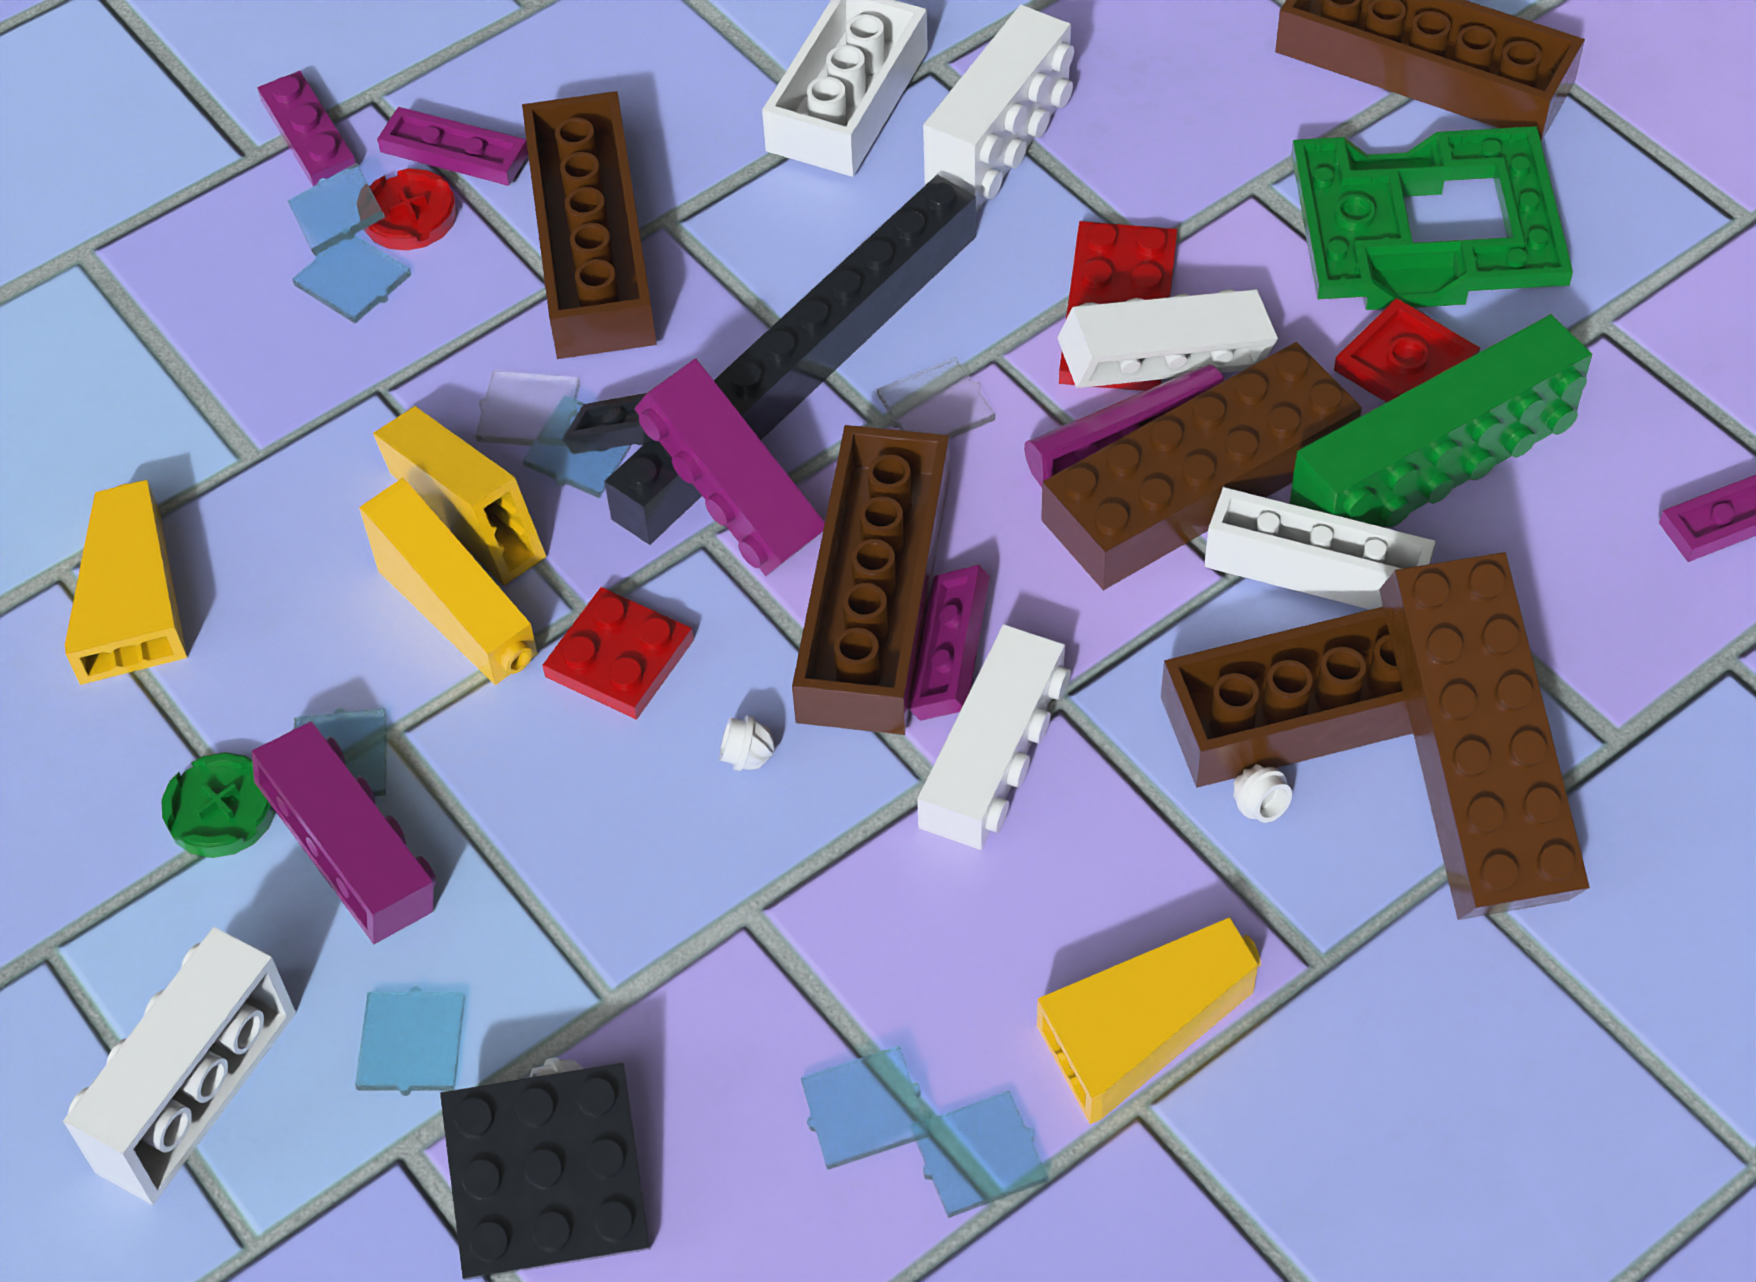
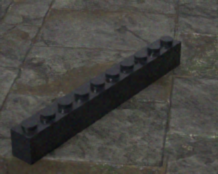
M937 174L714 379V382L760 440L771 432L976 238V196ZM654 440L646 442L604 481L611 520L649 545L702 497L692 483L685 482L677 474L670 454L659 441Z

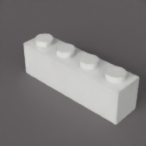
M1229 289L1213 294L1192 296L1178 294L1171 298L1150 300L1134 298L1126 302L1108 304L1085 303L1072 307L1057 339L1076 388L1177 378L1207 364L1216 367L1220 373L1244 371L1267 358L1278 337L1257 289L1245 291Z
M1223 487L1208 528L1204 567L1370 610L1383 607L1379 589L1394 570L1431 564L1436 541Z
M1004 624L1002 625L917 798L919 829L982 850L990 831L998 833L1001 830L1009 808V801L1005 799L1012 786L1020 788L1030 763V756L1027 755L1032 742L1040 744L1044 739L1051 713L1047 710L1053 699L1060 701L1063 698L1067 689L1071 670L1064 667L1065 644Z

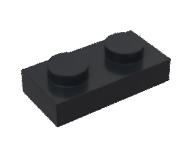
M647 393L583 404L564 435L563 442L572 454H579L591 451L602 452L610 448L633 444L644 445L646 442L653 441L642 429L639 415L634 410Z

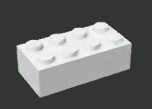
M831 0L762 109L766 151L853 177L928 52L927 9L896 0Z
M1019 5L923 124L925 185L938 174L976 196V213L987 199H993L997 195L1002 180L1011 168L1015 169L1021 164L1026 148L1035 137L1040 138L1044 134L1051 116L1058 107L1064 108L1071 97L1073 82L1069 81V69L1074 56V47L1070 45V23L1024 5Z
M215 927L210 930L201 943H197L189 949L183 959L179 972L165 990L157 992L151 998L145 1009L144 1017L127 1038L120 1040L113 1047L108 1056L107 1065L89 1087L82 1089L75 1096L69 1107L68 1115L63 1120L97 1175L154 1205L296 1014L273 958Z

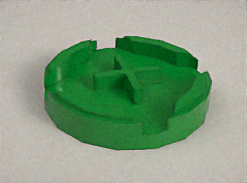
M224 752L202 756L191 762L192 768L186 770L182 775L178 772L169 781L161 799L162 819L174 842L193 855L216 858L234 855L254 845L270 828L276 813L254 783L252 759L244 755Z

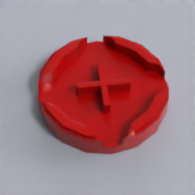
M410 168L398 170V176L386 180L384 175L373 181L363 192L359 203V211L364 232L374 243L388 249L409 251L427 247L447 234L453 227L457 216L455 198L449 188V183L442 176L428 170Z

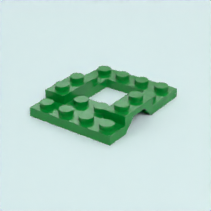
M1537 126L1436 132L1405 153L1368 155L1345 137L1293 140L1291 156L1317 300L1363 297L1365 310L1386 309L1396 298L1413 308L1466 305L1469 291L1570 286L1573 270ZM1494 179L1507 238L1413 243L1404 197L1442 195L1444 181Z

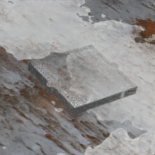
M957 357L877 389V396L891 415L892 427L903 431L949 435V439L995 420V412L981 393L980 382L973 381Z
M492 371L486 397L479 401L481 415L475 434L477 442L565 449L566 444L562 439L570 427L571 420H574L577 415L575 403L580 387L579 377Z

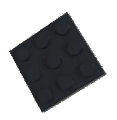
M624 1063L440 1092L462 1278L465 1281L651 1250Z

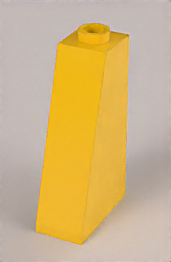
M416 406L373 433L389 472L397 480L403 477L459 542L501 584L505 586L546 558L545 551L516 478Z
M403 477L359 507L378 572L494 685H497L510 674L522 671L531 659L538 655L531 623Z
M148 480L122 484L114 488L97 491L94 494L64 645L66 656L80 685L187 658L161 515Z
M1230 917L1037 998V1028L1089 1124L1103 1119L1254 993L1257 969L1261 966L1260 956L1253 940L1247 934L1241 936Z

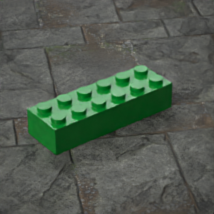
M1550 314L1298 450L1289 504L1383 528L1385 526L1394 527L1405 520L1412 511L1429 502L1434 504L1443 500L1457 486L1470 479H1481L1495 465L1511 456L1515 458L1520 457L1528 452L1538 441L1551 434L1559 435L1568 430L1578 416L1577 410L1582 391L1587 383L1586 376L1592 353Z

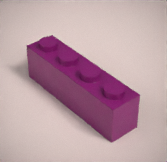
M696 358L650 390L634 408L639 415V422L644 432L651 439L659 441L672 457V464L677 474L685 482L692 483L705 499V506L710 516L718 524L729 529L739 542L738 548L743 558L754 568H759L765 577L823 532L825 524L823 519Z
M310 721L252 750L254 783L373 945L433 912V887L437 885V880L431 866L424 857L418 856L415 858L406 846V839L398 822L391 815L387 817L382 815L375 805V797L367 781L360 775L354 778L345 766L346 762L343 752L334 738L331 736L324 738L313 722Z

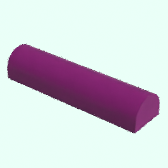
M1207 364L1028 440L1024 444V452L1029 469L1042 488V481L1224 382V376L1216 367Z

